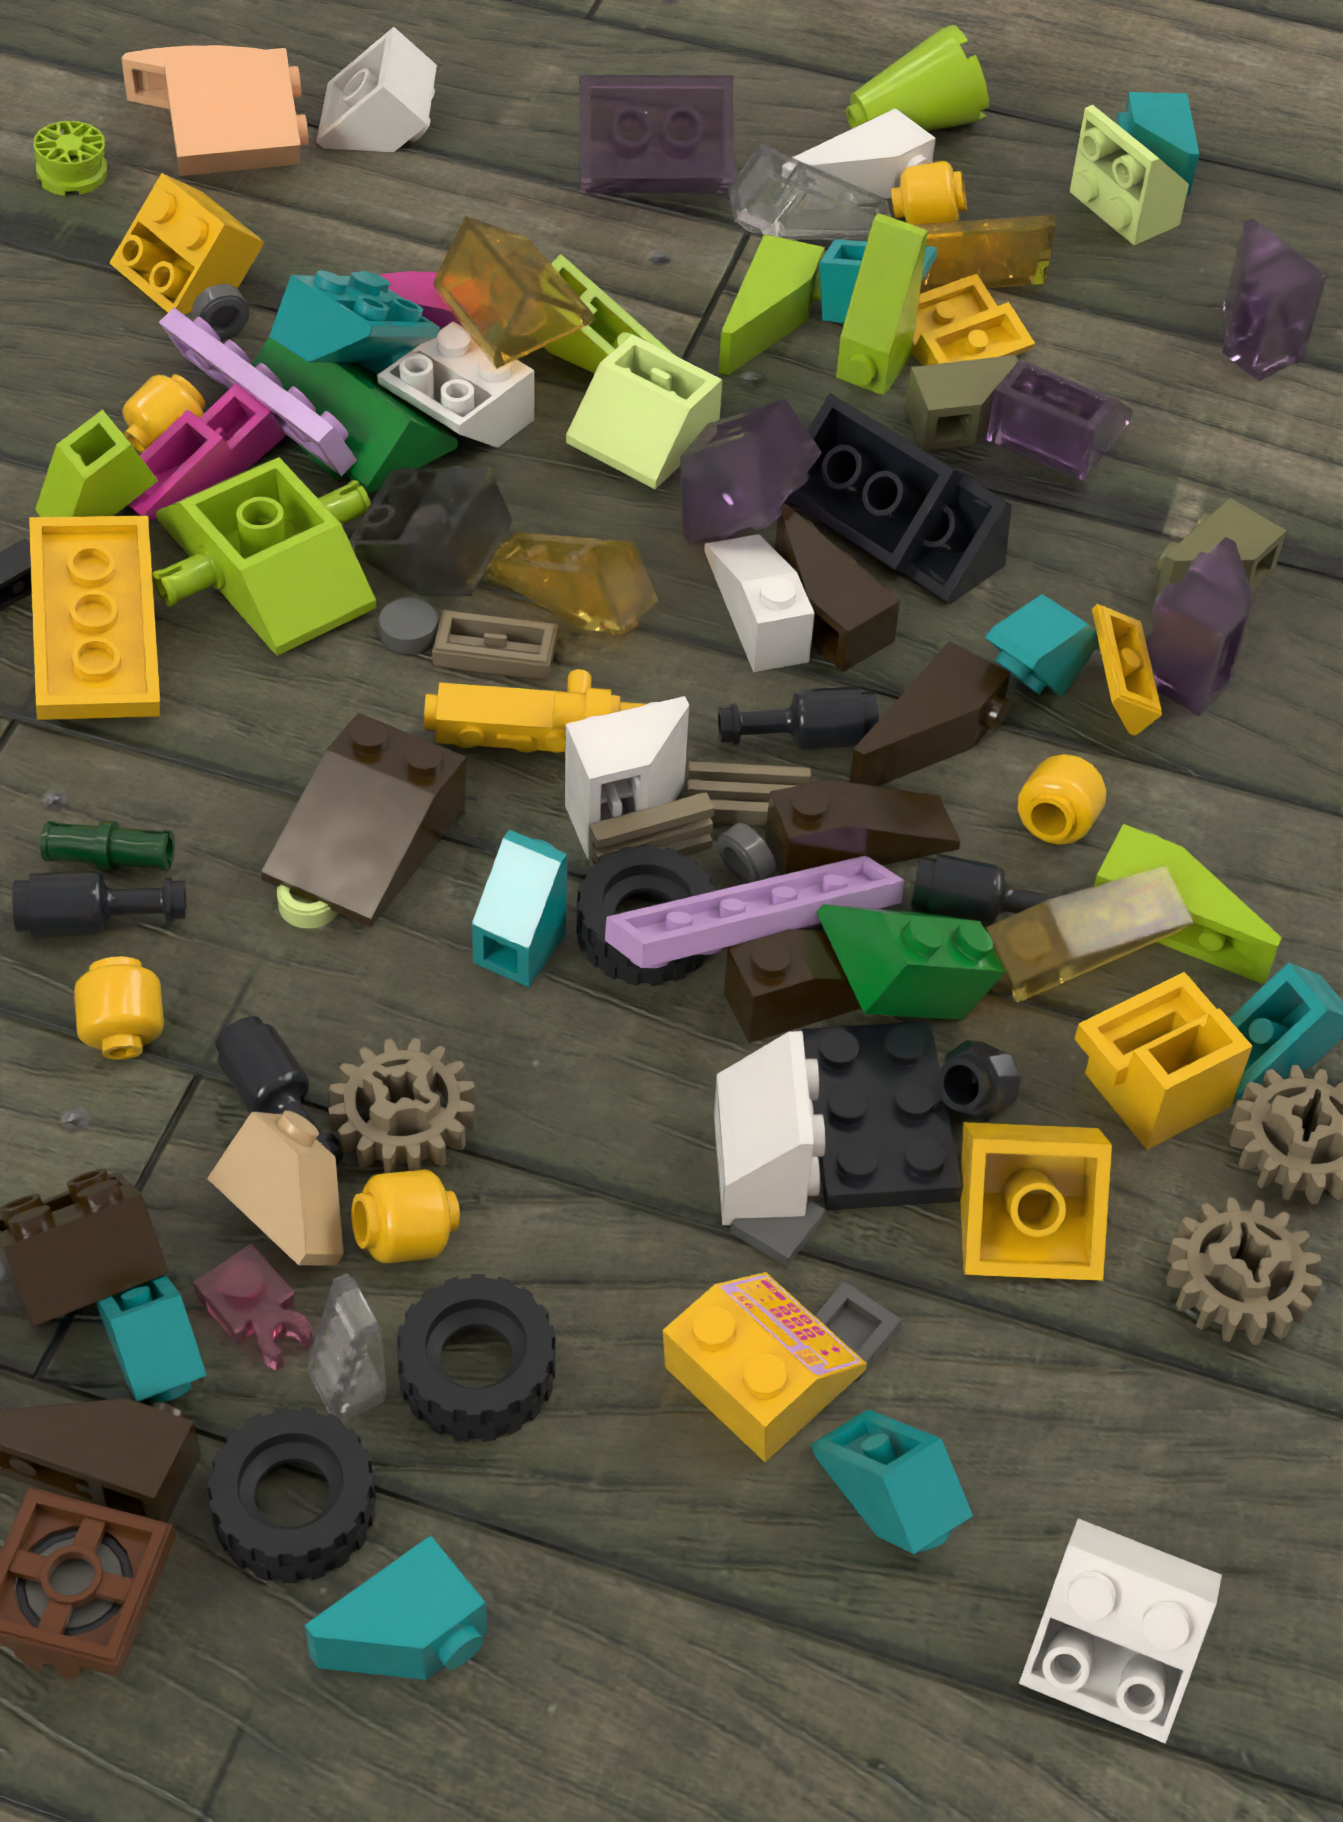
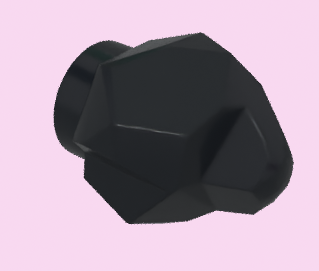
M966 1040L946 1054L945 1064L939 1072L937 1085L939 1094L948 1107L963 1112L972 1119L989 1122L1016 1102L1022 1076L1011 1053L1001 1051L982 1041Z

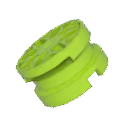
M60 121L47 125L35 135L33 148L34 157L37 160L36 175L37 180L40 179L42 182V188L51 193L64 196L66 191H78L79 195L95 190L107 178V161L103 156L106 148L105 137L100 130L92 125L79 121Z

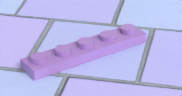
M173 308L159 321V324L183 357L227 390L235 383L238 384L272 412L286 435L340 476L357 462V459L344 442L349 437V433L332 414L325 411L319 416L315 413L316 409L302 392L293 386L288 391L284 390V386L279 378L263 363L253 367L246 353L232 340L228 339L222 344L218 334L201 317L198 316L191 321L177 309Z
M865 855L607 916L605 941L641 968H660L672 960L696 954H716L724 947L748 942L788 929L822 927L816 913L822 904L880 909L902 903L905 880Z

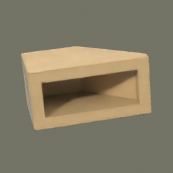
M284 1111L282 1115L251 1112L207 1179L298 1265L336 1266L344 1255L335 1156L316 1140L319 1131L304 1117L291 1111Z

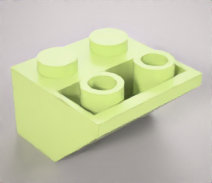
M1094 105L1086 107L1070 193L1133 245H1137L1179 226L1189 184Z
M632 334L600 362L566 434V443L656 489L719 430L722 379Z

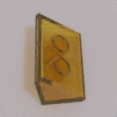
M1055 214L914 225L928 230L926 246L937 247V258L921 282L920 294L974 274H978L986 288L1046 283L1056 228Z
M465 216L433 281L435 292L496 369L595 322L592 311L528 237Z

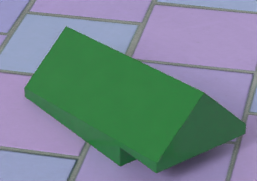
M270 337L252 363L253 367H256L259 363L266 365L282 382L284 390L288 391L292 386L297 388L313 404L316 409L315 413L321 416L327 411L345 427L349 437L344 442L357 459V462L342 476L296 441L294 442L332 478L338 480L347 475L351 480H357L359 487L363 486L367 495L458 448L457 439L415 406L379 385L377 377L359 363L308 362Z

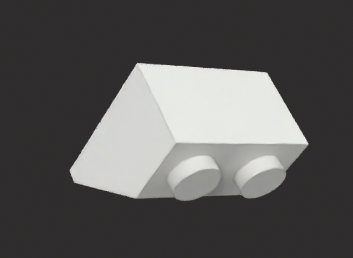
M395 27L391 28L328 82L316 143L324 149L395 152L408 140L411 142L417 141L430 125L429 113L431 100L435 94V88L433 87L437 65Z

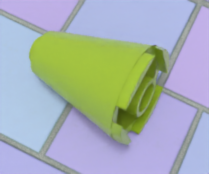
M948 25L939 29L853 92L850 96L851 105L846 107V116L851 129L895 108L925 131L974 124L984 120L987 115L980 111L989 108L987 86L977 56L974 55L967 58L960 44L968 41L964 33L956 25Z

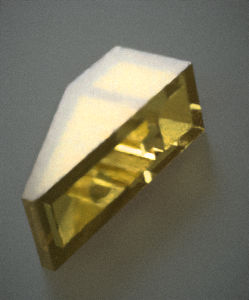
M516 532L479 562L484 573L581 629L604 631L613 635L626 633L635 628L640 623V617L659 602L637 547L631 541Z
M1163 866L1044 901L988 926L987 932L1006 970L1003 976L1015 1002L1018 1003L1193 925V920L1167 867Z

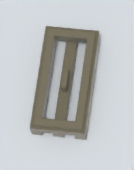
M443 610L432 650L433 666L549 681L551 663L553 664L554 647L557 646L558 624Z
M689 761L687 797L707 792L709 798L735 799L736 801L711 800L715 807L714 816L710 817L713 823L736 824L740 822L746 825L766 826L769 803L760 801H769L770 791L809 784L811 768Z
M707 792L592 823L589 825V866L594 867L599 863V858L608 853L610 855L617 853L620 848L628 846L639 848L643 847V845H655V848L660 849L668 847L677 850L678 854L682 856L712 848V838L709 833L713 832L714 824L710 817L714 816L715 807Z

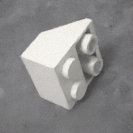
M453 321L439 331L437 338L420 344L377 375L379 385L453 431L497 448L534 421V370Z
M685 696L662 702H651L640 707L602 716H591L584 720L566 724L565 807L588 860L589 825L675 801L684 788L689 703Z
M802 1031L787 1032L717 1074L714 1125L722 1225H731L735 1218L805 1216L807 1197L819 1195L820 1171L818 1156H824L825 1126L823 1115L813 1114L812 1100H817L819 1095L817 1059H805Z
M1078 1519L1019 1684L1166 1744L1217 1604L1222 1575Z

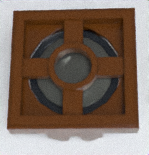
M28 1487L0 1552V1646L13 1649L15 1656L34 1671L42 1672L44 1665L49 1664L54 1666L59 1674L68 1680L81 1675L84 1668L120 1677L176 1535L173 1524ZM16 1577H18V1579H17V1584H16V1589H15V1591H14L15 1582H16Z

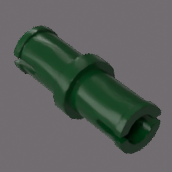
M103 820L99 826L47 821L41 832L40 851L44 861L96 864L97 869L101 871H114L117 866L155 868L161 871H169L174 861L175 837L171 830L155 831L120 828L119 823L116 821Z

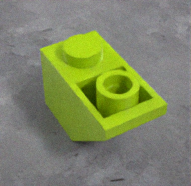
M102 409L56 444L35 510L40 517L114 516L157 483L158 480L132 444Z

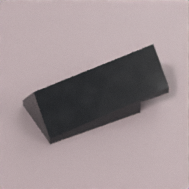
M829 393L773 488L775 492L886 565L907 575L951 604L1005 566L1012 504L836 395Z

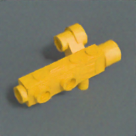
M580 669L569 673L567 692L439 682L438 694H426L424 730L435 731V743L454 744L461 748L484 746L512 748L525 753L536 750L558 753L565 752L567 723L584 720L591 716H602L632 709L645 704L620 702V696L611 695V689L591 688V674Z

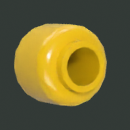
M947 161L907 167L901 173L900 187L891 188L895 218L905 217L906 223L928 231L955 226L959 220L960 213L967 211L962 171L954 172L952 166Z
M174 374L171 378L165 375H154L125 403L122 414L129 428L124 432V435L135 449L143 453L187 409L200 418L204 414L205 400L190 382L177 374Z
M1068 754L1050 756L1037 765L1018 795L1017 810L1023 825L1035 837L1055 845L1072 844L1087 835L1106 803L1107 789L1102 775L1091 763L1081 757Z
M123 956L104 958L92 963L89 966V972H86L76 981L74 1003L78 1038L87 1046L102 1050L103 1057L112 1060L137 1057L143 1052L142 1046L153 1042L161 1035L164 1026L161 983L155 973L142 967V963L139 960Z
M430 1170L377 1174L367 1181L363 1192L356 1194L353 1198L351 1210L352 1228L358 1246L361 1249L368 1248L370 1254L380 1263L432 1259L438 1257L447 1246L450 1232L457 1231L460 1222V1209L455 1193L453 1191H445L440 1178Z

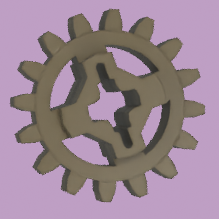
M392 1038L385 1039L384 1053L376 1056L371 1050L363 1047L359 1050L361 1066L356 1067L352 1064L343 1063L339 1067L341 1083L330 1084L329 1088L331 1107L328 1109L331 1132H338L339 1148L343 1153L357 1149L358 1166L365 1169L377 1159L383 1161L384 1174L394 1173L398 1164H407L410 1171L421 1170V1161L430 1158L433 1163L442 1167L446 1165V1146L457 1150H463L466 1146L465 1130L474 1129L475 1086L473 1081H465V1065L462 1061L446 1065V1048L438 1046L428 1055L421 1052L420 1039L413 1038L407 1050H398ZM437 1090L447 1102L446 1109L440 1106V1096L435 1094ZM360 1104L365 1107L366 1117L370 1119L367 1123L363 1121L358 1113Z
M1292 1065L1287 1079L1284 1080L1273 1069L1266 1071L1261 1085L1252 1081L1247 1084L1242 1100L1237 1101L1230 1121L1234 1125L1229 1140L1230 1146L1243 1149L1238 1163L1240 1168L1252 1169L1257 1167L1261 1171L1257 1185L1263 1189L1274 1181L1281 1184L1282 1199L1287 1201L1292 1198L1295 1190L1305 1191L1310 1204H1318L1325 1189L1337 1200L1343 1199V1082L1339 1083L1336 1087L1327 1084V1070L1319 1069L1314 1079L1304 1078L1299 1065ZM1303 1126L1307 1128L1305 1139L1308 1140L1307 1142L1302 1140L1305 1130L1302 1128Z
M1235 1197L1227 1198L1222 1213H1218L1209 1203L1202 1204L1196 1220L1185 1217L1182 1220L1177 1236L1173 1238L1166 1261L1171 1263L1166 1278L1167 1286L1182 1288L1176 1306L1179 1310L1196 1307L1201 1312L1196 1327L1201 1330L1207 1328L1213 1322L1222 1325V1338L1227 1342L1232 1340L1237 1330H1245L1252 1345H1260L1266 1328H1269L1279 1339L1285 1338L1292 1322L1304 1323L1322 1284V1280L1315 1276L1321 1263L1320 1254L1304 1252L1310 1234L1307 1230L1291 1234L1286 1229L1290 1215L1285 1211L1278 1214L1273 1220L1264 1216V1202L1260 1200L1255 1201L1250 1212L1241 1211ZM1206 1246H1208L1206 1253H1200ZM1281 1287H1287V1290L1279 1297L1268 1300V1297L1278 1296Z

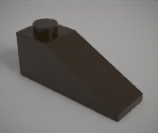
M949 641L854 748L849 782L878 787L972 749L988 730L996 732L1005 721L1011 707V700L1006 698L1011 672Z
M830 779L770 791L765 841L774 856L776 868L780 876L865 855L880 865L920 858L921 856L958 850L960 846V839L940 796Z
M788 929L728 947L724 996L748 1043L862 1009L825 931Z
M127 1398L0 1410V1475L57 1495L166 1523L201 1457L194 1421L189 1420L187 1415L179 1409L166 1403L154 1402L148 1406Z

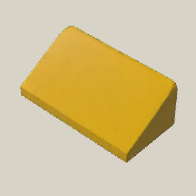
M1097 604L1092 608V614L1111 701L1128 733L1135 736L1162 716L1142 623L1132 617Z

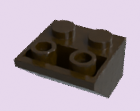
M107 1169L89 1171L69 1180L66 1183L69 1191L43 1201L40 1194H32L13 1200L0 1208V1257L23 1313L32 1327L170 1273L142 1194L120 1172L108 1175Z

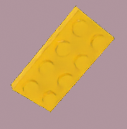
M148 516L29 517L37 720L160 716Z

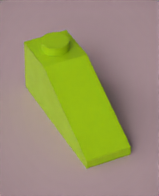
M880 213L873 219L840 336L836 378L885 395L910 361L928 230Z
M764 234L721 331L718 373L730 375L808 320L815 301L822 302L820 261L824 256L825 247Z
M562 254L529 287L509 316L549 353L594 374L600 362L632 334L673 354Z
M1126 824L1122 825L1096 875L1087 911L1089 916L1265 985L1282 938L1185 848L1164 840L1155 834L1146 833Z

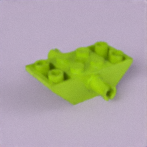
M280 457L255 466L156 511L157 520L189 555L188 558L152 573L156 591L162 601L165 600V604L171 607L177 602L211 586L214 589H218L273 653L278 656L376 609L374 594L342 526L356 518L371 513L369 497L363 486L359 487V482L352 480L347 485L317 498Z

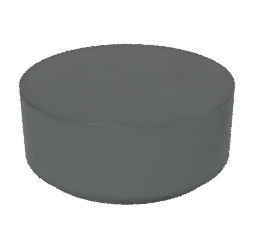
M217 284L205 289L198 295L192 307V314L194 319L199 316L205 320L218 334L220 339H224L237 334L246 325L249 318V307L236 287L229 284Z
M400 598L388 603L379 615L380 638L383 644L390 650L401 654L420 653L430 648L435 643L438 631V616L434 607L428 602L417 598Z
M738 822L718 837L717 846L723 862L733 875L743 883L747 884L767 879L776 871V862L771 850L760 835L748 825Z

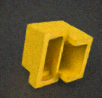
M1185 972L1079 1023L1074 1038L1089 1056L1085 1075L1147 1150L1230 1108L1252 1049V1045L1220 1008L1216 1009Z

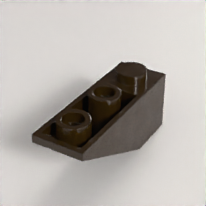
M786 503L780 505L778 508L775 550L797 572L815 613L811 645L844 672L895 641L900 600L889 587L880 584L861 568L850 554L841 551L822 535L811 521L802 518Z

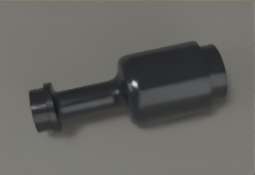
M859 686L798 690L794 692L791 704L784 709L739 711L737 702L730 703V706L718 707L720 742H732V745H739L740 736L789 733L792 735L795 745L800 749L856 747L879 721L875 692H861Z
M937 853L936 859L920 857L911 906L925 908L926 914L980 921L983 927L992 926L999 914L1010 912L1054 921V931L1061 932L1062 929L1074 932L1078 921L1082 895L1071 893L1068 888H1063L1060 896L1014 888L1006 883L1005 871L1000 866Z
M79 871L30 873L29 880H14L12 906L16 932L31 931L33 938L99 935L105 931L107 920L114 915L165 914L166 923H173L174 919H186L187 915L185 880L172 881V878H165L162 888L110 889L106 886L103 875L100 872Z
M256 1016L245 1017L229 1025L216 1040L215 1046L219 1052L217 1061L249 1112L282 1115L284 1111H291L304 1117L317 1128L301 1104L309 1091V1079L275 1027L270 1024H264ZM319 1131L316 1140L335 1156L337 1166L343 1158L338 1139L333 1133L321 1134Z

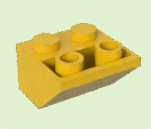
M161 173L112 257L110 264L166 312L169 313L175 308L185 315L192 311L194 301L205 289L217 284H229L238 288L265 242L202 191Z

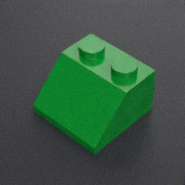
M822 904L816 912L864 1014L963 1020L1006 973L993 947L992 939L980 921L918 912Z

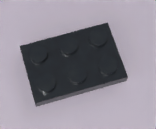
M931 1021L801 1029L803 1032L805 1059H817L819 1095L817 1100H812L813 1114H822L825 1126L824 1156H818L825 1209L841 1210L960 1202L963 1185L948 1108L938 1091L937 1080L940 1066Z

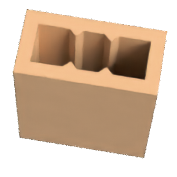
M286 48L164 59L166 87L179 176L300 164L301 146L309 145V136L305 114L296 115L294 98L302 97L298 66L289 67Z

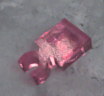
M252 1243L194 1282L196 1297L237 1344L253 1333L257 1335L260 1356L268 1367L276 1371L284 1367L282 1351L275 1344L281 1337L293 1336L307 1350L314 1346L312 1328L308 1319L299 1312L288 1310L295 1305L293 1290Z

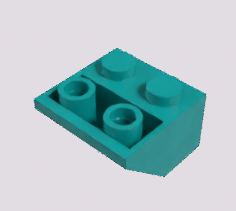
M317 270L315 276H290L269 337L308 362L378 363L437 338L440 327L421 316L423 308L418 304L401 297H391L381 291L383 284L374 277L360 272H352L350 277H340L328 271Z

